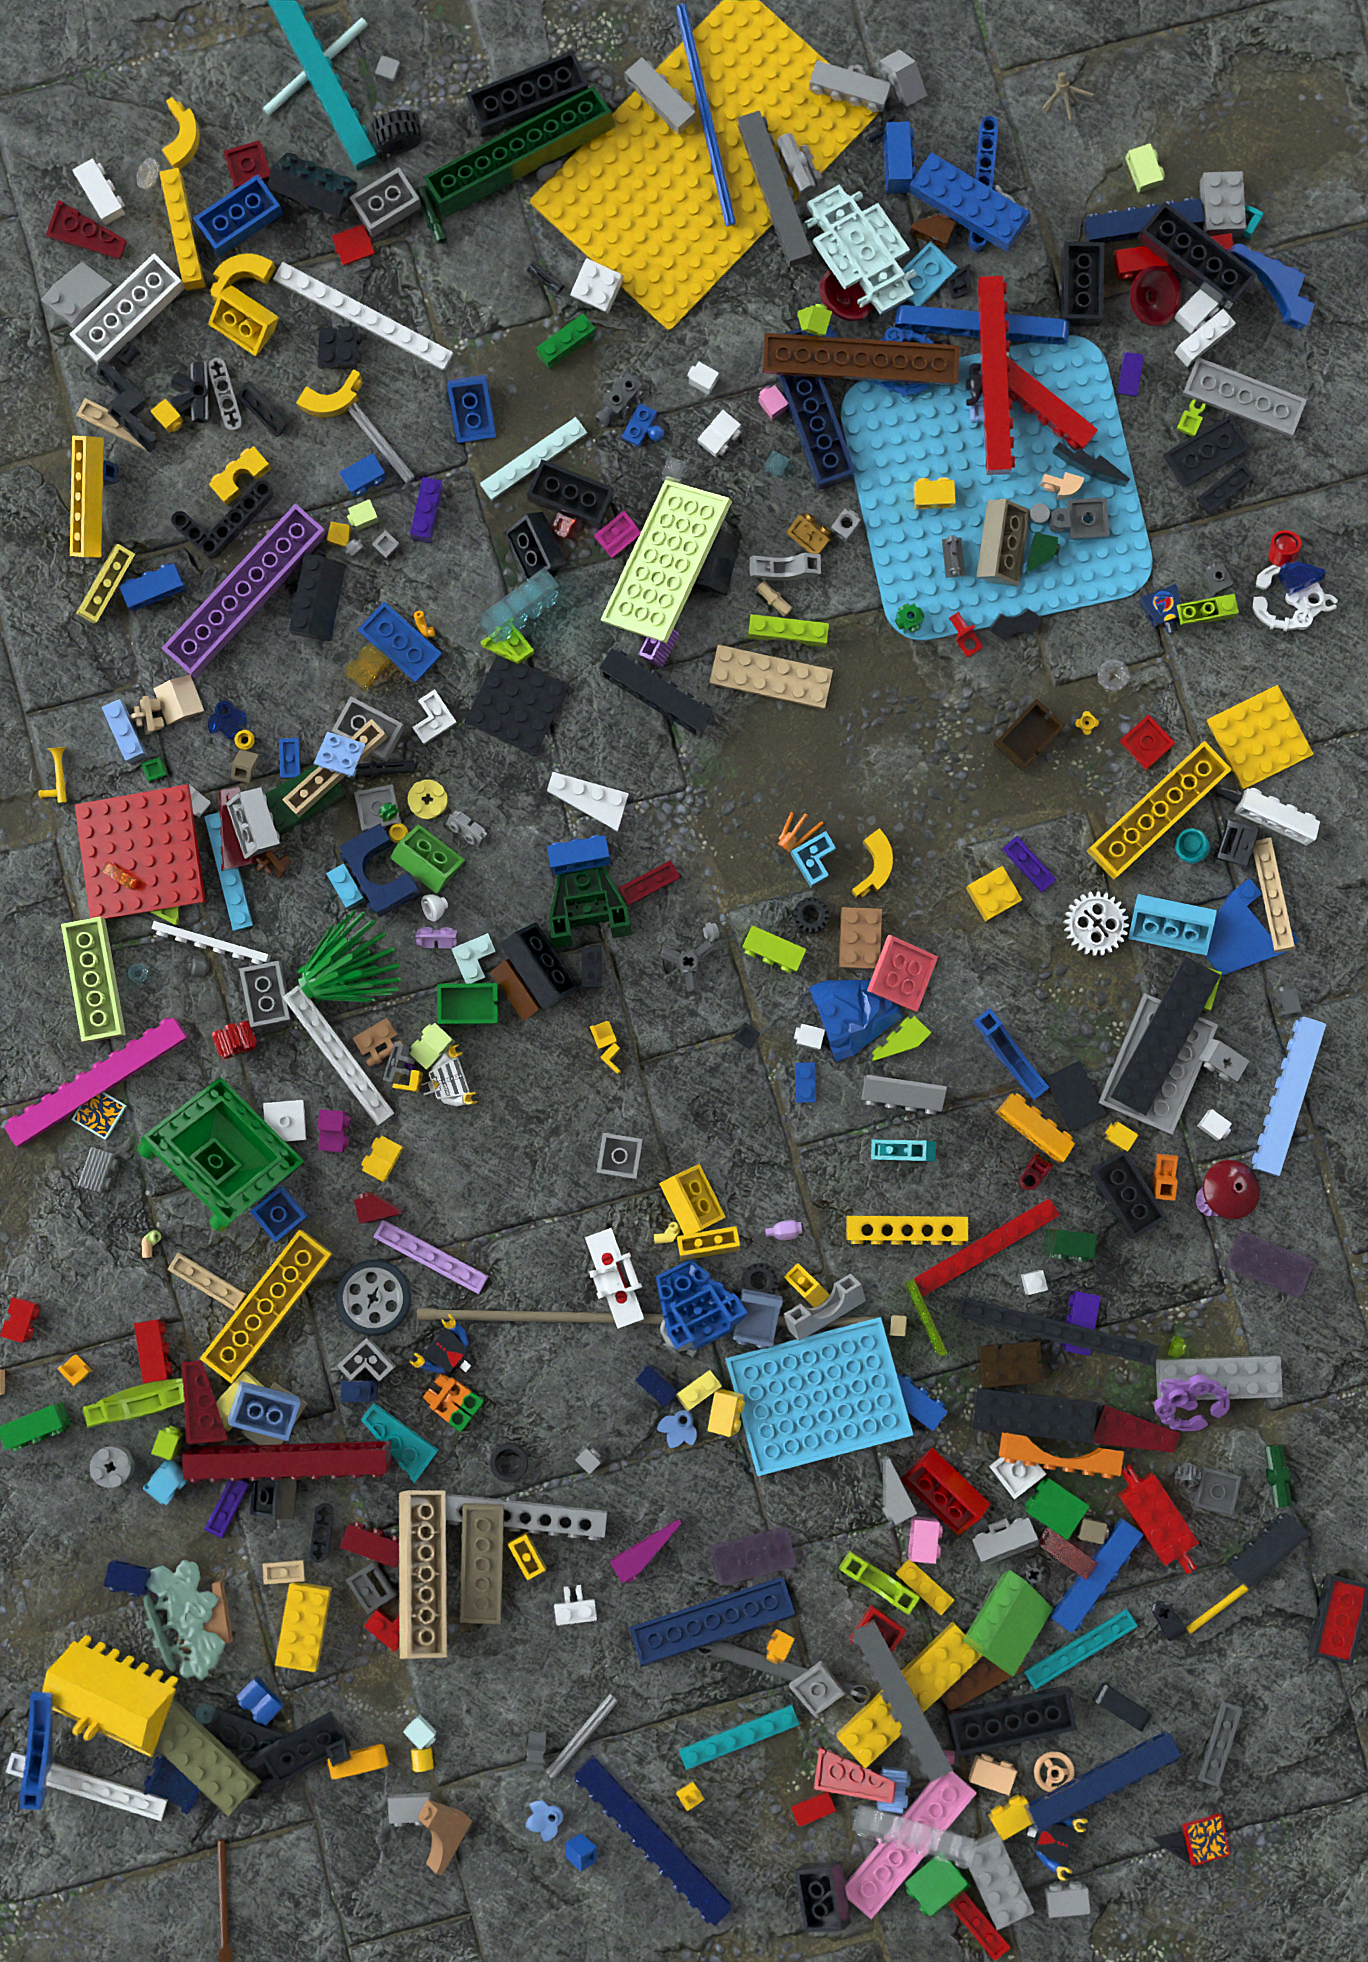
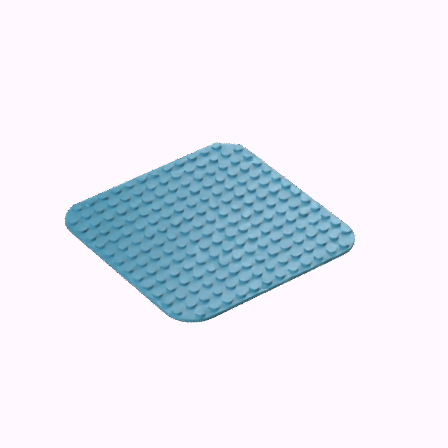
M1069 335L1068 343L1063 345L1030 342L1011 346L1008 357L1098 429L1096 435L1083 451L1094 460L1099 455H1102L1128 476L1130 481L1125 487L1089 476L1054 455L1052 452L1059 441L1073 453L1077 451L1071 449L1066 440L1056 437L1051 428L1040 424L1035 415L1025 412L1022 405L1017 401H1012V410H1010V417H1013V429H1010V437H1014V449H1011V456H1015V468H1012L1010 474L986 475L984 422H970V406H966V399L972 398L970 392L966 391V379H970L969 366L973 363H981V353L959 358L957 386L930 384L927 390L919 394L902 397L899 393L893 391L890 393L882 386L873 383L872 380H860L845 395L841 406V423L847 449L856 471L854 480L882 604L887 620L901 635L919 641L942 638L958 633L949 620L957 612H960L967 626L975 625L974 630L990 627L999 613L1006 616H1014L1021 613L1027 607L1039 616L1123 599L1136 593L1146 583L1152 569V552L1108 365L1103 353L1091 341L1079 336ZM903 382L895 383L901 386H905V383ZM983 393L979 401H983ZM1065 472L1084 477L1079 491L1070 499L1107 498L1110 533L1108 538L1069 540V531L1052 532L1050 530L1049 518L1043 524H1035L1029 516L1019 586L990 583L976 577L988 500L1008 499L1029 510L1035 504L1042 503L1049 508L1051 515L1055 509L1067 508V500H1057L1058 492L1045 491L1044 487L1040 486L1044 474L1062 479ZM943 477L954 480V508L914 510L913 486L915 481L921 478L937 481L938 478ZM1086 514L1083 520L1089 524L1090 521L1093 520V518H1090L1089 514ZM1035 532L1059 537L1057 544L1061 545L1058 556L1055 555L1051 562L1030 575H1025ZM951 535H956V538L961 537L965 576L946 578L942 539H947ZM907 603L909 605L915 603L916 607H920L924 613L923 624L918 631L904 634L902 629L899 630L897 627L895 616L899 611V607ZM912 614L907 615L909 619H913Z

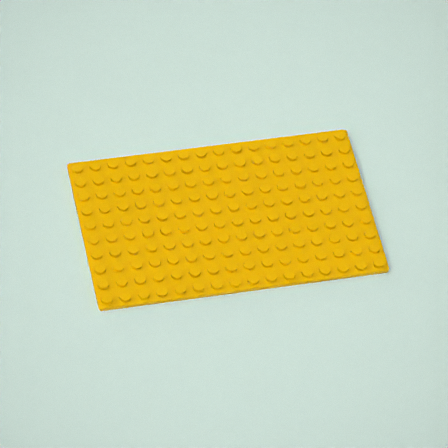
M723 0L693 31L736 224L734 226H725L684 41L655 71L659 75L662 74L668 80V85L672 89L676 88L680 92L681 98L686 103L690 102L695 108V120L678 135L634 91L612 114L615 127L584 143L568 159L563 168L556 172L555 177L549 179L530 199V204L588 258L622 274L624 279L620 287L667 330H672L773 225L740 135L737 118L759 110L761 116L766 117L768 128L766 129L768 135L772 134L775 143L773 148L780 155L781 163L779 165L781 170L786 172L788 179L786 184L793 191L794 199L792 200L794 203L801 194L792 175L790 176L785 168L784 158L776 140L786 133H792L800 152L802 151L801 146L807 145L809 147V154H812L814 158L811 161L815 170L820 171L822 174L879 114V111L872 112L867 107L853 106L847 101H837L828 95H817L812 90H809L810 79L816 61L829 63L760 0Z

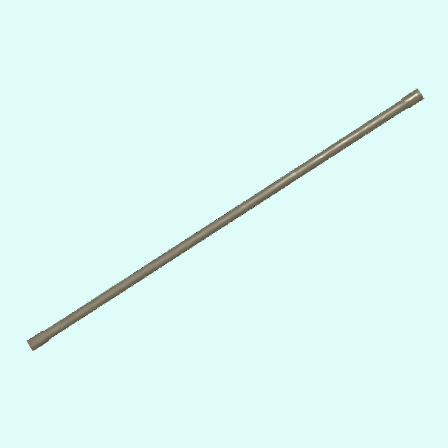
M417 1309V1320L424 1321L451 1320L448 1314H451L455 1320L615 1323L612 1313ZM642 1313L644 1319L634 1323L661 1324L664 1317L663 1314ZM778 1316L777 1326H787L785 1316ZM839 1317L824 1327H844L878 1317Z

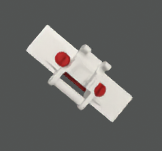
M611 1228L585 1237L596 1270L590 1271L589 1274L594 1279L598 1290V1299L607 1298L617 1328L644 1319L634 1290L641 1288L642 1285L641 1283L639 1284L632 1266L631 1254L627 1253L621 1256ZM620 1261L623 1262L631 1284L629 1288H627L618 1262Z

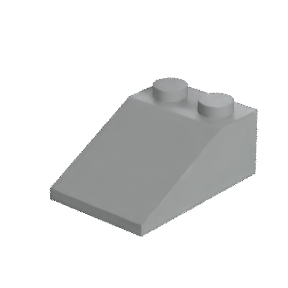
M80 262L53 284L41 301L47 309L75 329L90 315L113 285L85 263Z
M885 1455L883 1456V1503L885 1507L882 1510L889 1522L893 1521L896 1525L917 1513L889 1457Z

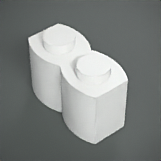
M722 410L698 438V443L714 457H717L719 454L722 456L729 448L727 444L731 440L735 441L740 436L741 424Z

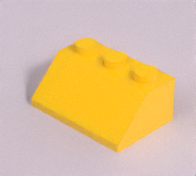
M231 285L219 293L208 325L257 356L273 334L279 317Z
M700 1164L659 1183L684 1235L696 1233L726 1218Z

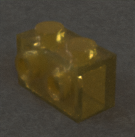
M371 643L368 646L365 645L359 651V657L355 662L351 661L348 664L345 673L350 680L365 692L390 663L389 658Z

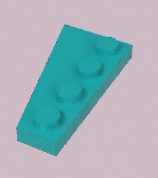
M372 1403L361 1419L377 1440L391 1441V1454L398 1461L399 1466L409 1474L410 1479L414 1483L439 1450L376 1403Z

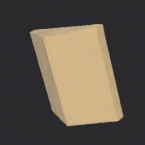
M191 675L171 679L154 688L156 697L160 700L161 710L167 725L205 712Z

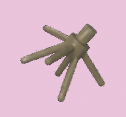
M1060 72L1058 74V81L1053 82L1056 85V91L1043 106V110H1046L1048 113L1057 96H1064L1068 118L1072 120L1067 94L1070 95L1075 104H1079L1072 91L1093 97V93L1070 86L1069 81L1066 80V73Z

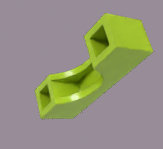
M751 614L748 639L765 641L784 639L797 641L808 646L826 648L829 623Z
M849 1550L839 1566L842 1572L871 1588L908 1615L920 1598L918 1594L851 1550Z

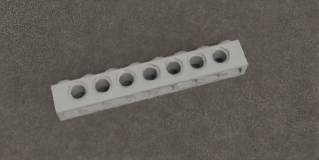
M457 1494L446 1495V1520L451 1525H460V1522H462L463 1515L460 1513V1508L463 1506V1503L504 1504V1510L509 1511L511 1514L509 1520H504V1527H508L509 1531L519 1532L520 1528L528 1529V1533L540 1534V1531H548V1535L553 1536L567 1533L568 1537L580 1538V1535H586L591 1540H600L601 1537H605L608 1512L605 1510ZM523 1512L529 1513L531 1521L527 1523L522 1522L520 1514ZM544 1514L551 1517V1523L548 1525H544L540 1521V1517ZM562 1517H569L571 1525L568 1527L562 1526L560 1519ZM588 1519L591 1521L592 1526L589 1529H583L580 1526V1521Z

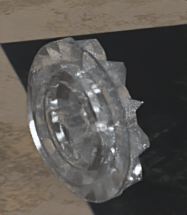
M146 159L138 168L136 180L138 186L143 189L151 188L152 184H156V179L159 177V162L155 159Z
M1111 659L1105 661L1098 670L1099 683L1104 689L1111 691L1120 690L1129 680V670L1119 660ZM1118 669L1116 674L1118 679L1114 678L1109 682L1110 675L1108 672L1112 673Z

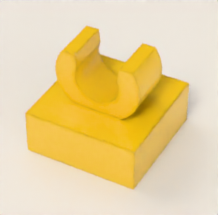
M694 1781L676 1792L687 1811L704 1800Z

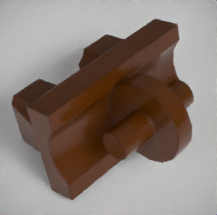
M276 846L269 851L259 854L256 861L260 865L256 870L258 872L265 870L268 875L273 871L279 879L291 865V860L286 855L277 859L274 854L280 848Z

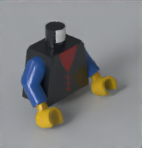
M448 1314L451 1319L449 1322H444L442 1319L445 1328L424 1354L420 1356L418 1353H414L418 1360L416 1362L410 1360L412 1365L421 1367L429 1372L442 1374L447 1371L451 1372L455 1366L464 1373L471 1367L472 1363L464 1357L469 1350L466 1332L451 1314Z
M1070 1816L1064 1822L1058 1821L1052 1824L1053 1827L1045 1832L1037 1831L1033 1825H1029L1026 1829L1025 1835L1035 1839L1034 1848L1037 1850L1036 1854L1047 1868L1056 1874L1058 1873V1877L1061 1880L1068 1881L1063 1876L1065 1870L1072 1874L1071 1869L1062 1867V1865H1066L1076 1832L1086 1831V1829L1080 1826V1822L1088 1823L1085 1818L1077 1820L1076 1817Z

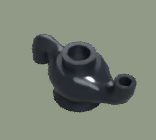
M973 363L969 366L970 379H966V391L970 392L972 398L966 399V406L976 404L983 393L982 375L978 373V371H981V363Z

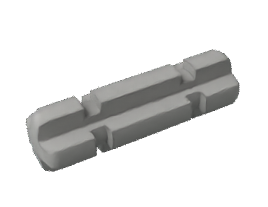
M803 145L801 149L806 157L808 170L814 182H818L822 179L820 171L815 170L811 161L814 158L812 154H809V147Z

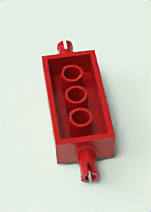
M1131 1464L1126 1465L1125 1468L1122 1467L1121 1474L1129 1486L1117 1495L1160 1562L1166 1566L1177 1559L1186 1574L1192 1572L1190 1568L1194 1571L1197 1566L1187 1552L1199 1544V1542L1156 1476L1150 1472L1139 1479Z

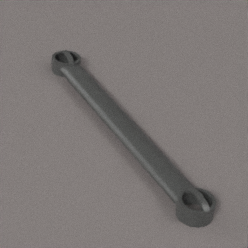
M722 1641L703 1647L710 1649V1651L705 1652L696 1649L701 1655H712L791 1681L809 1670L785 1661L774 1664L766 1659V1655ZM836 1678L846 1690L844 1698L852 1700L857 1705H863L868 1702L870 1691L865 1684H854ZM856 1687H864L867 1690V1695L856 1692L854 1689ZM852 1695L863 1698L864 1700L858 1701L854 1699Z

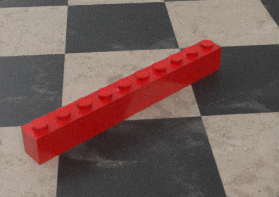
M985 276L978 279L986 475L1010 474L1012 468H1015V456H1011V449H1014V437H1010V429H1013V417H1009V410H1012V398H1008V391H1011V379L1007 377V371H1010V359H1007L1006 352L1010 350L1009 340H1006L1005 334L1009 332V323L1005 321V314L1008 313V303L1004 302V295L1007 294V283L1003 282V276Z

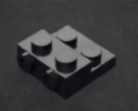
M351 326L319 328L318 368L357 370V363H361V351H358V344H362V332H359L357 327Z

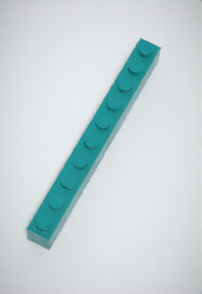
M267 0L355 170L357 171L376 162V154L378 153L376 146L373 142H369L367 138L369 133L365 125L361 126L358 121L360 119L356 108L352 109L349 104L351 99L348 92L342 90L340 86L342 81L337 73H333L331 69L333 64L329 56H324L322 52L324 47L320 39L316 40L313 35L315 33L314 27L310 21H306L304 17L306 12L301 4L298 5L296 0Z

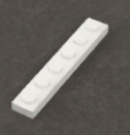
M156 921L152 925V929L157 931L156 935L168 938V935L176 936V941L187 943V940L195 942L194 946L206 949V946L214 948V952L225 954V951L233 953L232 957L244 960V957L252 959V963L258 965L263 964V962L269 963L271 958L270 955Z

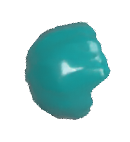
M1190 828L1182 831L1177 837L1175 851L1180 860L1187 864H1195L1208 856L1210 843L1202 831Z

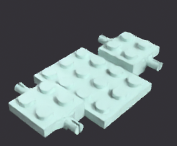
M837 185L807 202L806 206L813 217L805 221L804 224L807 229L818 224L824 231L823 234L813 239V244L843 288L846 289L860 281L866 296L857 300L858 305L860 304L862 308L871 302L880 315L914 295L908 281L916 277V272H914V269H911L904 274L896 262L897 259L908 254L910 249L878 203L861 211L856 204L857 201L863 199L861 192L858 191L854 195L849 196L840 185Z

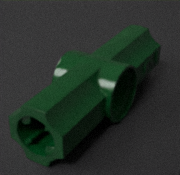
M1283 1445L1264 1446L1268 1467L1266 1468V1477L1269 1486H1271L1273 1505L1275 1508L1291 1506L1292 1501L1289 1488L1291 1479L1288 1466L1285 1463Z

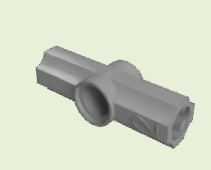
M786 133L776 140L784 158L785 168L788 174L792 175L799 193H808L815 188V182L808 170L806 157L802 151L800 152L792 133Z

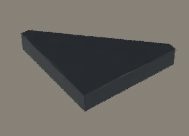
M1184 1831L1153 1837L1156 1843L1191 1865Z

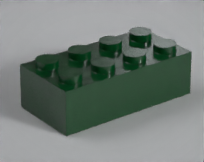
M318 765L265 794L267 807L273 815V824L279 836L347 798L340 784L337 783L300 817L282 800L319 767Z
M1045 1229L1043 1253H1048V1257L1088 1262L1089 1258H1095L1097 1234Z

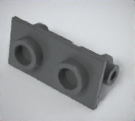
M951 535L947 539H942L946 578L965 576L961 537L956 538V535Z

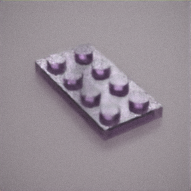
M1239 1230L1224 1267L1300 1299L1315 1262L1248 1232Z
M787 1526L709 1546L719 1586L797 1566Z

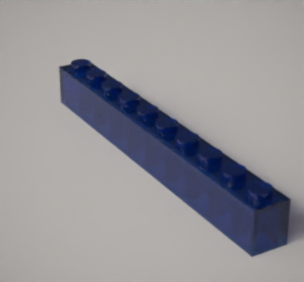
M593 1755L574 1771V1776L576 1777L574 1781L581 1788L585 1787L590 1792L588 1796L595 1803L599 1802L604 1807L602 1811L608 1818L613 1817L618 1822L616 1826L622 1833L627 1832L632 1837L630 1839L632 1844L636 1848L641 1847L645 1851L644 1856L650 1863L655 1862L659 1866L658 1871L664 1878L667 1879L669 1877L672 1880L674 1889L679 1894L683 1892L686 1895L688 1904L693 1909L696 1907L701 1912L700 1916L707 1924L711 1922L715 1927L732 1910V1904Z

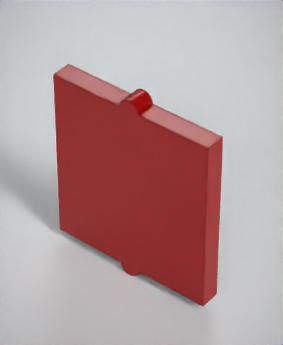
M363 224L332 235L336 246L335 252L339 254L343 266L375 254L370 243L371 237L367 235Z

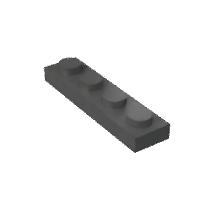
M1225 1701L1221 1702L1197 1778L1199 1781L1216 1787L1219 1786L1243 1710L1242 1707Z

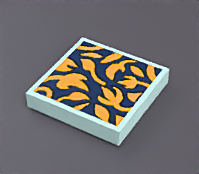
M102 1093L90 1099V1102L79 1106L71 1120L107 1140L127 1105L107 1093Z

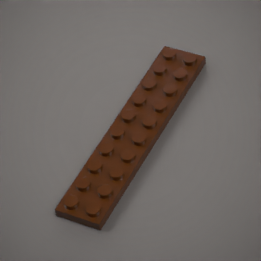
M764 333L762 369L764 374L958 385L959 345Z

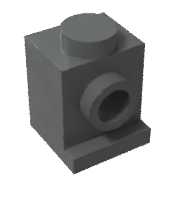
M1289 986L1277 988L1278 992L1275 1002L1277 1008L1281 1010V1012L1277 1013L1278 1017L1302 1011L1296 988L1290 989Z

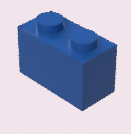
M374 453L339 472L353 497L364 495L368 491L367 489L372 486L377 487L384 483V479L387 478Z

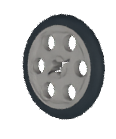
M366 1260L353 1265L344 1273L336 1289V1306L341 1319L349 1328L364 1335L378 1336L394 1330L403 1322L411 1305V1291L405 1275L394 1265L382 1260ZM369 1272L376 1273L377 1280L375 1283H369L366 1280V1275ZM388 1280H392L395 1283V1289L392 1292H388L384 1288V1284ZM354 1283L361 1287L358 1295H353L350 1292V1286ZM377 1287H379L376 1292V1297L379 1298L378 1301L371 1303L370 1308H368L370 1304L368 1295L373 1294ZM389 1300L397 1303V1309L394 1312H390L386 1308V1303ZM356 1303L360 1304L363 1308L360 1315H355L351 1311L352 1306ZM372 1312H378L381 1316V1320L376 1324L370 1321V1314Z

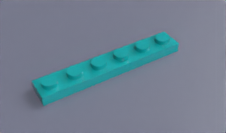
M791 1704L680 1748L679 1753L687 1770L798 1726L799 1722Z

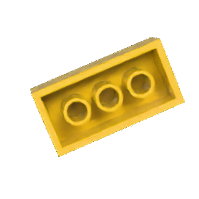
M291 1582L289 1584L275 1666L310 1672L317 1671L332 1587L303 1582Z

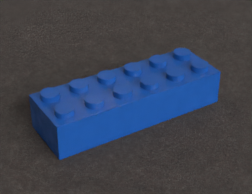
M932 152L910 183V193L1007 253L1030 221L1029 211Z

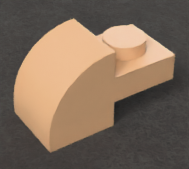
M1065 472L1063 478L1060 479L1044 474L1040 486L1044 487V490L1048 492L1057 491V500H1067L1077 494L1084 481V477Z

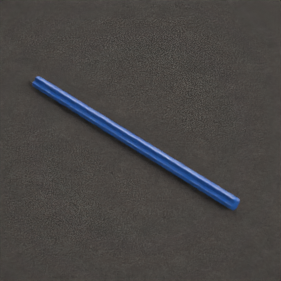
M681 4L676 7L724 222L726 227H730L736 224L687 5Z

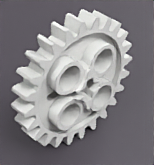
M1100 891L1096 892L1095 897L1092 892L1088 893V898L1085 895H1081V902L1075 899L1074 903L1076 906H1069L1072 912L1065 913L1069 919L1063 923L1068 924L1069 927L1065 928L1064 931H1070L1071 933L1067 936V939L1073 938L1074 941L1071 945L1078 944V951L1085 948V954L1092 950L1093 956L1097 954V951L1102 956L1105 953V949L1108 953H1111V946L1117 949L1119 947L1117 941L1124 942L1121 935H1127L1123 928L1129 927V924L1124 923L1128 916H1122L1126 909L1118 908L1121 902L1113 903L1115 897H1112L1110 900L1107 899L1108 893H1105L1103 897L1100 896ZM1093 905L1101 907L1102 912L1100 915L1093 913ZM1084 910L1088 911L1091 918L1084 913ZM1079 918H1084L1087 921L1085 928H1081L1078 925L1077 921ZM1099 920V925L1094 928L1092 926L1094 921ZM1107 920L1114 922L1115 927L1113 930L1106 927L1105 923ZM1101 929L1108 934V937L1104 936V933L1101 931ZM1092 933L1099 934L1100 941L1098 943L1091 940Z

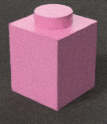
M775 385L771 388L768 386L760 392L758 402L771 420L788 409V402Z

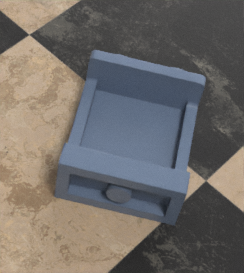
M742 1289L740 1301L748 1315L739 1324L735 1325L733 1339L742 1345L753 1343L763 1349L773 1347L779 1311L783 1301L782 1296Z

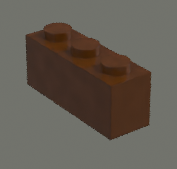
M506 959L491 971L495 981L499 984L506 998L511 1002L523 1021L535 1016L542 1010V1007L537 1003L536 998L526 986L510 959Z

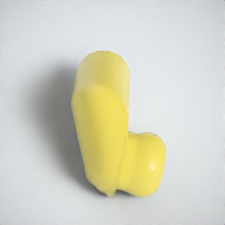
M671 1222L665 1233L654 1234L655 1244L673 1242L680 1233L679 1224Z

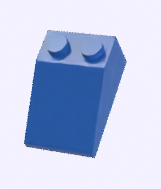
M487 375L448 380L447 387L457 443L496 437Z

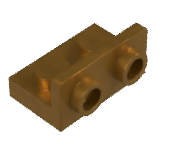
M804 512L799 514L786 533L809 553L820 554L834 536L831 535L832 532L829 528L819 525L816 522L817 519L812 514Z

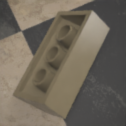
M1008 499L988 500L976 577L990 583L1019 586L1030 510Z

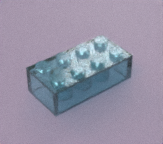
M544 567L484 612L481 627L495 644L500 640L504 642L511 636L510 633L515 628L517 631L525 626V621L529 618H536L541 613L542 608L545 606L550 607L556 602L560 585Z

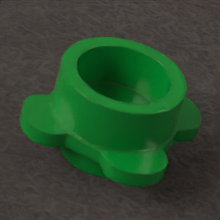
M386 803L379 809V816L383 818V822L390 821L396 817L399 809L396 808L395 804Z

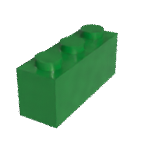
M583 313L537 346V355L546 367L551 369L595 337V328Z

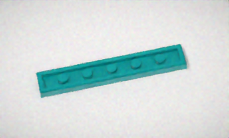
M1125 1608L1024 1670V1673L1034 1690L1138 1626L1128 1609Z

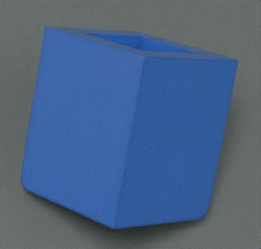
M579 1834L566 1842V1858L582 1872L597 1862V1847L583 1834Z

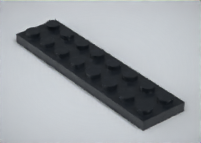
M1186 956L1183 958L1110 1098L1144 1116L1147 1115L1221 976L1220 974Z

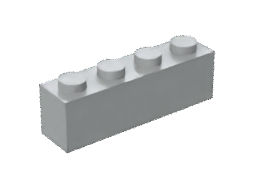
M641 57L625 72V81L678 135L695 120V108L690 102L686 103L681 98L680 92L668 85V80L662 74L659 75L655 71V67L650 61H645Z
M817 60L810 79L809 90H812L817 95H828L837 101H847L853 106L867 107L872 112H883L891 83Z

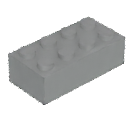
M997 1831L960 1848L997 1930L1034 1913Z

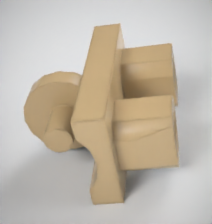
M143 696V699L140 700V706L134 707L135 713L129 716L130 720H136L137 727L144 724L145 735H151L154 731L161 730L164 727L162 717H152V712L161 710L160 700L149 699V696Z

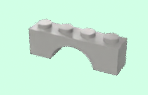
M849 1274L834 1283L831 1295L821 1305L814 1308H806L799 1304L784 1313L789 1331L801 1341L866 1301L862 1285L855 1277Z

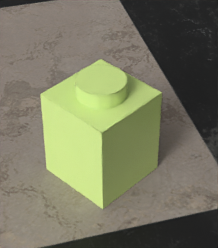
M370 499L348 508L350 515L347 517L351 527L356 526L358 531L379 522Z

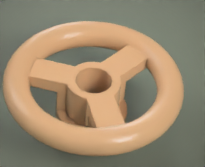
M1053 1751L1043 1754L1037 1760L1034 1767V1777L1037 1784L1047 1792L1059 1787L1051 1785L1052 1783L1061 1782L1064 1775H1068L1063 1784L1074 1778V1766L1071 1760L1060 1752ZM1049 1758L1061 1759L1065 1762L1067 1768L1053 1765ZM1043 1762L1048 1768V1778L1045 1783L1040 1776V1768ZM1053 1770H1058L1056 1776L1051 1775Z

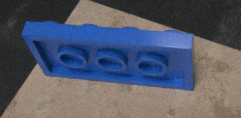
M385 601L358 629V632L415 683L442 656V653Z

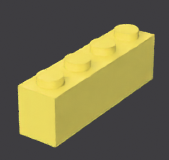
M119 544L113 547L76 614L92 623L98 621L135 555L133 552Z

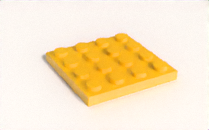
M1278 685L1206 720L1242 790L1314 755Z

